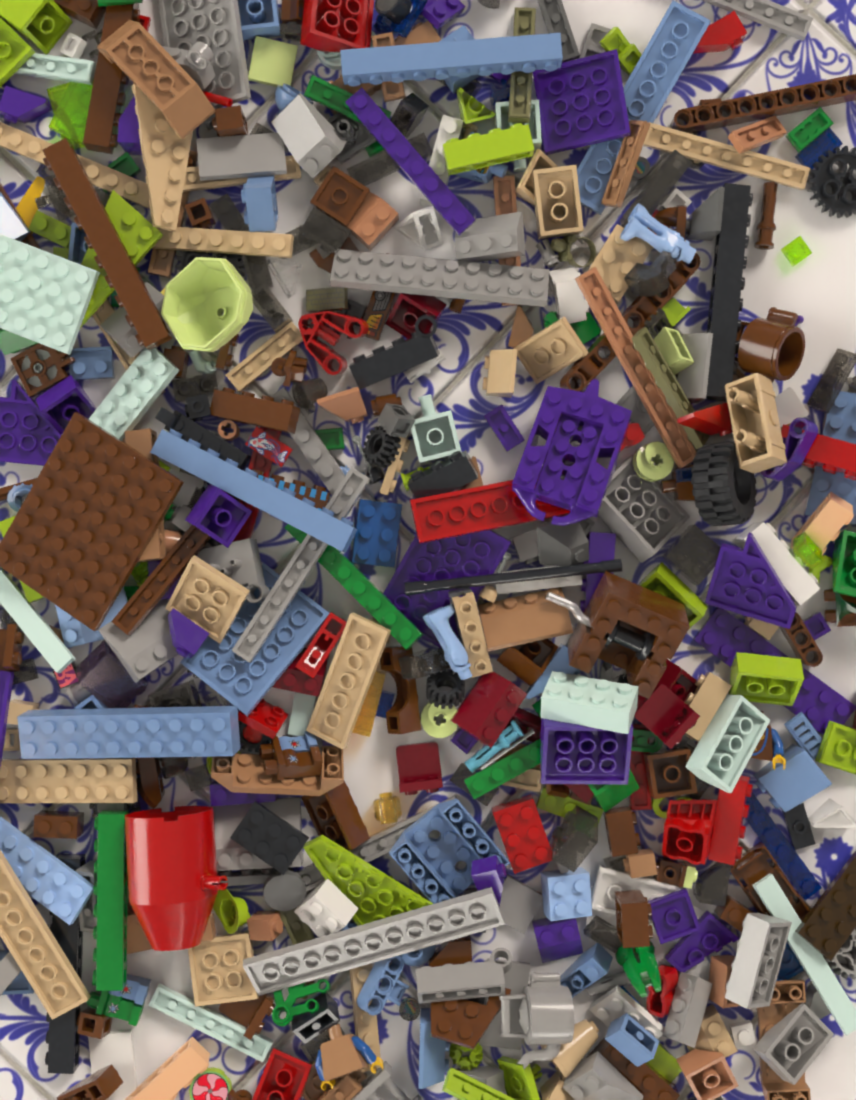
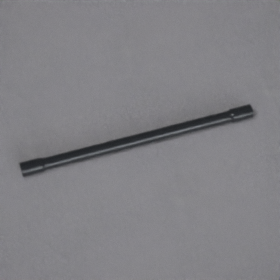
M614 559L596 563L442 580L404 582L405 594L415 595L432 591L596 573L604 574L605 571L609 573L622 572L621 559Z

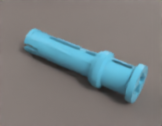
M514 720L510 722V726L502 731L492 748L485 746L464 762L472 773L500 750L511 747L510 744L518 737L525 735Z

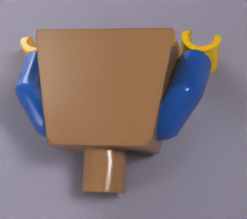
M336 1024L328 1029L330 1041L320 1045L321 1049L318 1051L315 1062L316 1071L322 1081V1090H326V1083L330 1084L331 1089H333L335 1079L369 1067L368 1064H371V1072L373 1074L376 1073L375 1065H380L381 1069H383V1060L380 1057H376L371 1048L354 1034L343 1036L340 1024Z

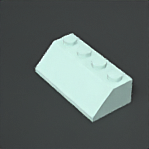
M726 695L685 767L699 779L727 793H732L770 719L742 695Z

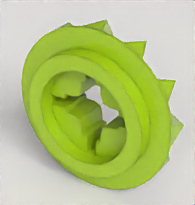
M479 1042L474 1050L452 1043L449 1057L453 1060V1065L459 1066L460 1070L464 1068L470 1071L472 1068H477L481 1063L483 1049ZM471 1050L469 1058L467 1056L461 1058L463 1051Z

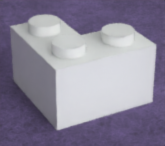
M573 266L549 271L550 289L555 298L557 318L559 320L565 316L569 324L587 320L586 312H589L588 302L586 299L584 300V295L575 281V278L581 274L580 272L577 273Z

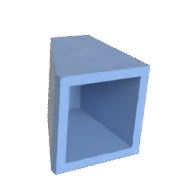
M793 743L784 750L785 770H783V764L776 763L774 770L772 761H770L753 775L757 779V782H755L756 786L762 793L767 792L771 797L768 800L776 810L780 808L784 812L791 810L832 784L808 753Z

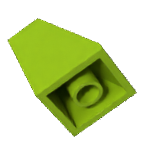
M0 0V18L46 55L73 23L53 0Z

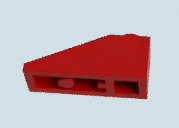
M733 11L709 25L693 54L722 52L729 48L734 50L744 43L743 39L747 31L736 12Z
M727 402L677 419L679 424L708 435L720 433V436L733 433Z
M330 612L295 667L314 678L343 634L347 622Z

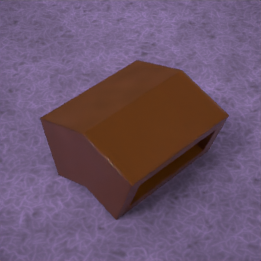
M282 0L281 21L283 25L302 24L304 0Z

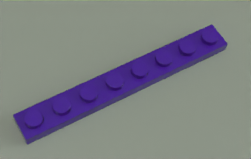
M360 88L345 101L348 108L458 236L475 223V218L363 88Z

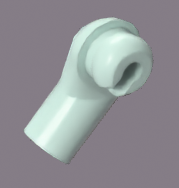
M196 350L189 353L198 372L207 375L216 372L215 361L203 360L200 352Z

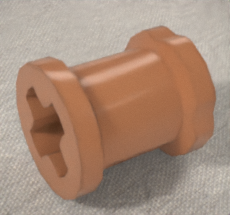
M224 420L218 426V433L222 438L232 441L238 438L240 429L233 421ZM231 425V428L234 429L233 433H229L227 436V432H225L224 430L225 428H229Z

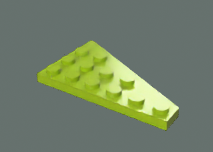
M324 835L306 842L303 847L325 880L329 879L359 908L352 917L358 926L433 904Z

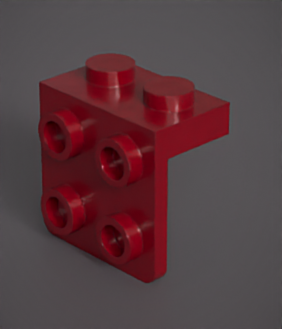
M661 683L654 689L650 698H646L636 709L634 717L672 749L674 745H677L682 740V736L695 726L700 715Z
M437 742L397 746L396 756L400 793L405 792V795H415L420 790L433 793L438 792L439 788H443Z

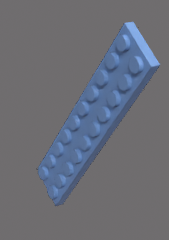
M674 0L672 1L624 86L629 122L630 120H640L654 123L711 22L709 19ZM624 137L591 145L577 169L581 205L599 215L603 213L606 207L601 202Z

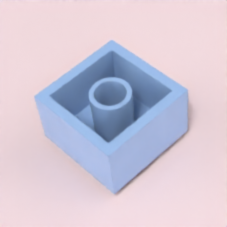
M582 867L569 868L568 872L561 874L560 870L541 872L543 912L550 921L592 916L590 875L588 871Z

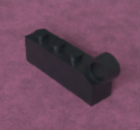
M430 314L421 315L415 323L416 331L411 333V338L406 340L403 337L391 342L392 346L385 348L383 345L373 349V354L367 357L361 354L353 358L354 362L350 364L349 368L359 390L438 357L440 352L432 336L438 327L436 318ZM421 320H430L433 323V330L431 332H423L419 326Z
M161 407L155 416L157 420L166 425L164 429L177 431L182 434L181 439L186 442L190 438L200 443V449L206 452L208 448L220 454L218 458L223 461L229 458L239 463L237 468L241 470L245 468L251 458L248 454L176 410L174 413H171Z

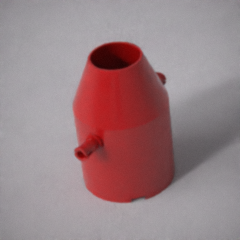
M211 806L174 807L175 811L162 812V808H156L125 815L129 902L153 950L175 951L192 948L201 944L218 890H225L228 886V883H221V881H228L226 876H217L214 812Z

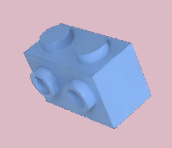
M627 1013L610 1023L605 1036L606 1041L637 1067L654 1059L659 1044L658 1039Z

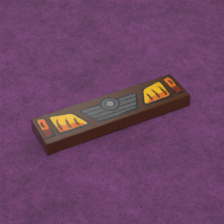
M373 290L363 318L369 325V331L365 337L379 341L396 294L395 292Z

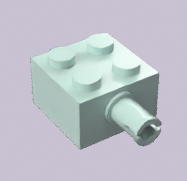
M531 100L530 123L522 124H529L534 151L540 149L542 144L539 100ZM509 101L496 102L494 110L496 113L495 128L505 130L517 124L516 122H508ZM526 158L513 161L514 172L526 171Z
M431 394L418 397L423 416L415 419L416 421L411 428L419 464L447 458L456 451L461 452L451 410L435 413Z

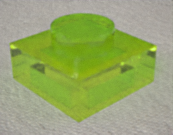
M801 236L781 249L792 267L812 254V251Z

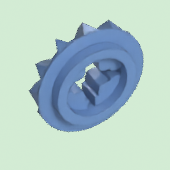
M22 482L21 485H14L8 492L7 502L14 511H19L23 504L22 497L30 492L32 484L24 485Z

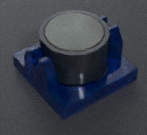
M376 0L375 9L379 15L376 18L374 28L380 32H393V35L406 38L428 0Z

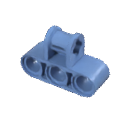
M400 956L375 962L357 998V1005L360 1009L374 1016L382 1011L387 1000L398 1006L401 1005L400 1001L406 989H409L410 986L398 980L404 967V961Z

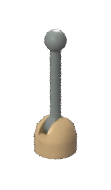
M505 552L497 573H502L507 561L511 559L509 552ZM495 585L485 586L481 589L478 596L494 603L497 598Z

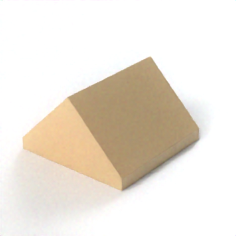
M540 149L536 150L516 189L517 197L534 206L533 170L558 167Z

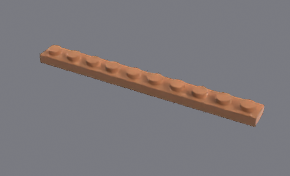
M593 267L576 277L575 281L677 467L683 468L693 461L696 456V450L688 440L682 425L677 422L676 414L672 407L667 404L662 390L657 387L651 371L646 368L641 354L634 348L631 339L633 334L597 268Z

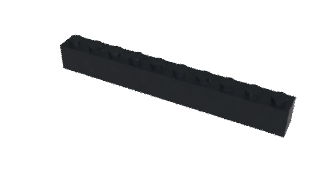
M731 183L723 185L725 191L721 231L715 240L707 333H713L706 400L724 402L727 401L725 385L733 381V375L737 371V362H734L735 354L738 353L739 341H736L737 332L739 333L741 329V320L738 317L739 311H742L743 298H740L741 290L745 286V277H742L743 269L747 265V256H744L745 248L749 244V235H746L747 227L749 228L751 223V214H748V210L753 202V193H750V185Z
M60 853L56 856V858L74 871L85 864V854ZM49 910L50 916H52V924H50L49 929L82 981L83 931H80L79 915L74 923L69 925ZM81 1005L53 1020L47 1012L46 1021L49 1022V1030L46 1033V1044L49 1045L45 1056V1065H48V1073L74 1074L79 1067L80 1034H77V1018L81 1012Z

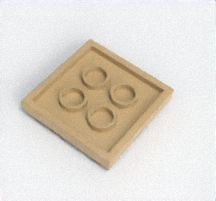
M194 555L190 559L165 609L171 611L174 608L207 631L210 638L221 643L250 590Z
M249 932L215 936L213 940L202 941L198 946L188 948L195 1007L259 998L243 968V959L254 957L253 943L250 940Z

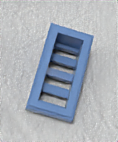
M800 712L784 725L797 745L804 749L814 760L819 751L822 738L805 715ZM802 722L804 723L801 727L794 731L795 727H797Z

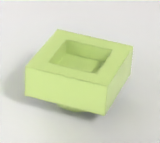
M683 861L687 865L683 887L692 889V884L697 880L698 871L693 864Z

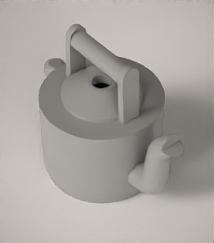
M532 972L530 974V986H524L522 994L499 996V1000H501L500 1037L524 1038L527 1045H547L544 1049L533 1050L524 1054L517 1062V1064L523 1065V1069L532 1061H549L554 1059L560 1052L561 1044L572 1042L574 1035L573 1000L568 986L560 984L561 977L559 973ZM510 999H521L518 1009V1021L523 1033L510 1032Z

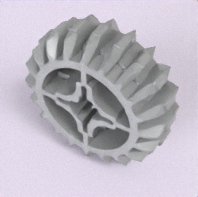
M856 928L836 954L845 957L847 964L838 962L836 955L831 961L824 957L830 969L838 976L841 974L845 979L848 976L851 979H856V939L854 936L856 935Z

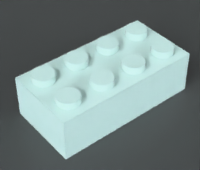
M552 671L541 696V718L628 734L637 709L638 686Z

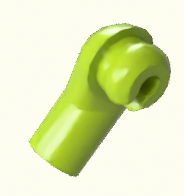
M822 555L810 563L809 572L816 577L818 583H820V572L832 565L831 557Z

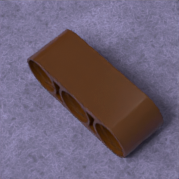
M795 612L790 629L780 626L779 628L796 657L801 659L802 664L810 667L819 666L823 660L822 652L800 615ZM798 633H802L803 640L797 644L795 637ZM812 651L814 658L811 662H808L806 655Z

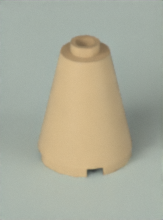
M585 1019L574 1024L572 1042L561 1044L558 1055L550 1060L564 1079L572 1073L599 1038L597 1034L599 1029L592 1020L588 1022ZM540 1045V1047L544 1049L547 1045Z

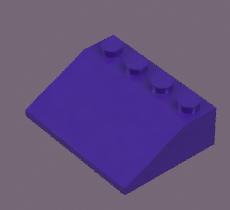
M541 718V784L628 785L633 725L631 724L629 733L624 734Z

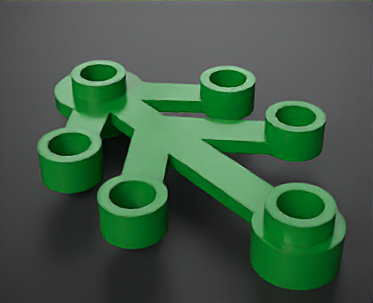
M320 979L317 983L305 986V982L288 987L289 995L285 1002L282 994L283 989L274 991L276 1007L272 1011L273 1022L278 1026L284 1027L290 1024L293 1016L306 1012L316 1013L319 1010V1003L315 999H308L305 1004L294 1007L293 1005L299 998L317 992L327 993L331 987L330 983L326 979ZM325 982L327 986L324 990H321L320 985ZM315 1002V1008L310 1010V1003ZM282 1012H286V1017L284 1019H280V1014Z

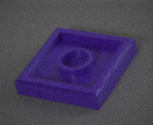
M686 888L648 901L652 909L651 920L660 944L701 931Z

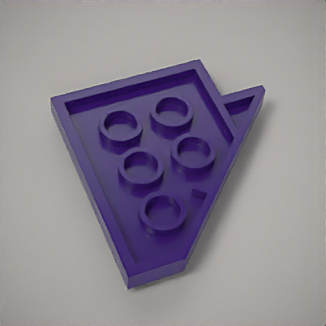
M12 380L11 398L0 397V462L44 466L59 441L61 434L40 412L38 405L28 396L22 385L18 381Z
M750 532L748 533L744 549L722 543L705 604L790 629L797 606L754 535Z

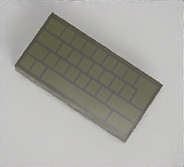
M332 287L306 290L307 312L348 309V288Z

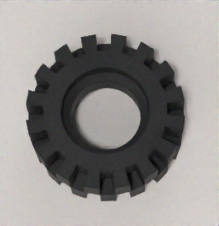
M376 426L374 430L370 431L371 435L366 436L368 440L367 442L364 441L363 444L366 446V448H363L365 453L363 456L367 462L385 468L387 465L390 466L392 464L391 461L394 462L396 460L395 455H399L397 450L401 448V445L398 444L401 442V438L389 436L382 426Z
M438 669L435 671V674H430L426 683V697L429 699L430 704L434 703V706L437 708L441 705V709H445V706L452 709L453 704L457 707L459 702L462 703L465 695V681L460 679L457 672L453 674L452 669L449 672H446V669H442V672H440ZM442 686L451 687L453 690L441 691L438 688Z

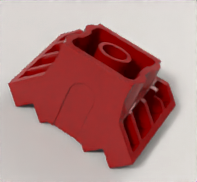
M669 800L662 846L664 858L682 859L694 865H705L707 857H709L717 800Z

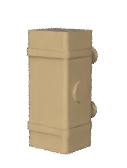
M754 373L726 384V400L739 468L751 473H758L787 463L786 448L783 443L775 402L776 395L773 391L771 379L759 373Z

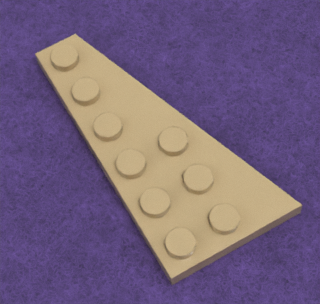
M133 84L132 91L135 95V111L138 116L143 164H145L146 185H148L152 225L153 227L175 232L193 131L182 139L168 125L165 115Z

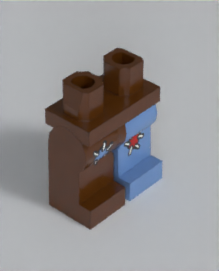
M305 731L304 736H282L280 738L275 736L274 739L271 738V743L260 745V758L272 759L264 760L265 775L276 774L277 780H284V777L299 778L321 775L323 759L315 735Z

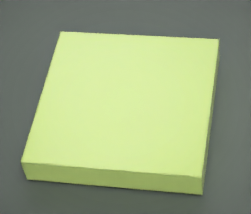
M256 36L248 75L249 81L274 87L278 85L283 86L284 83L291 86L298 46Z

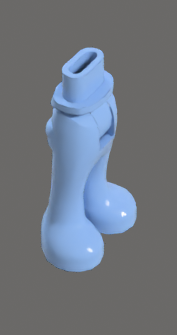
M639 203L630 213L628 223L620 234V239L624 241L638 237L649 243L663 255L676 259L678 262L683 260L690 264L696 253V249L689 245L690 242L688 240L685 241L680 236V233L671 230L657 221Z
M451 604L425 614L423 619L444 651L445 660L449 663L451 669L458 673L461 680L472 677L469 669L471 664L467 663L468 654L450 627L449 618L455 612Z

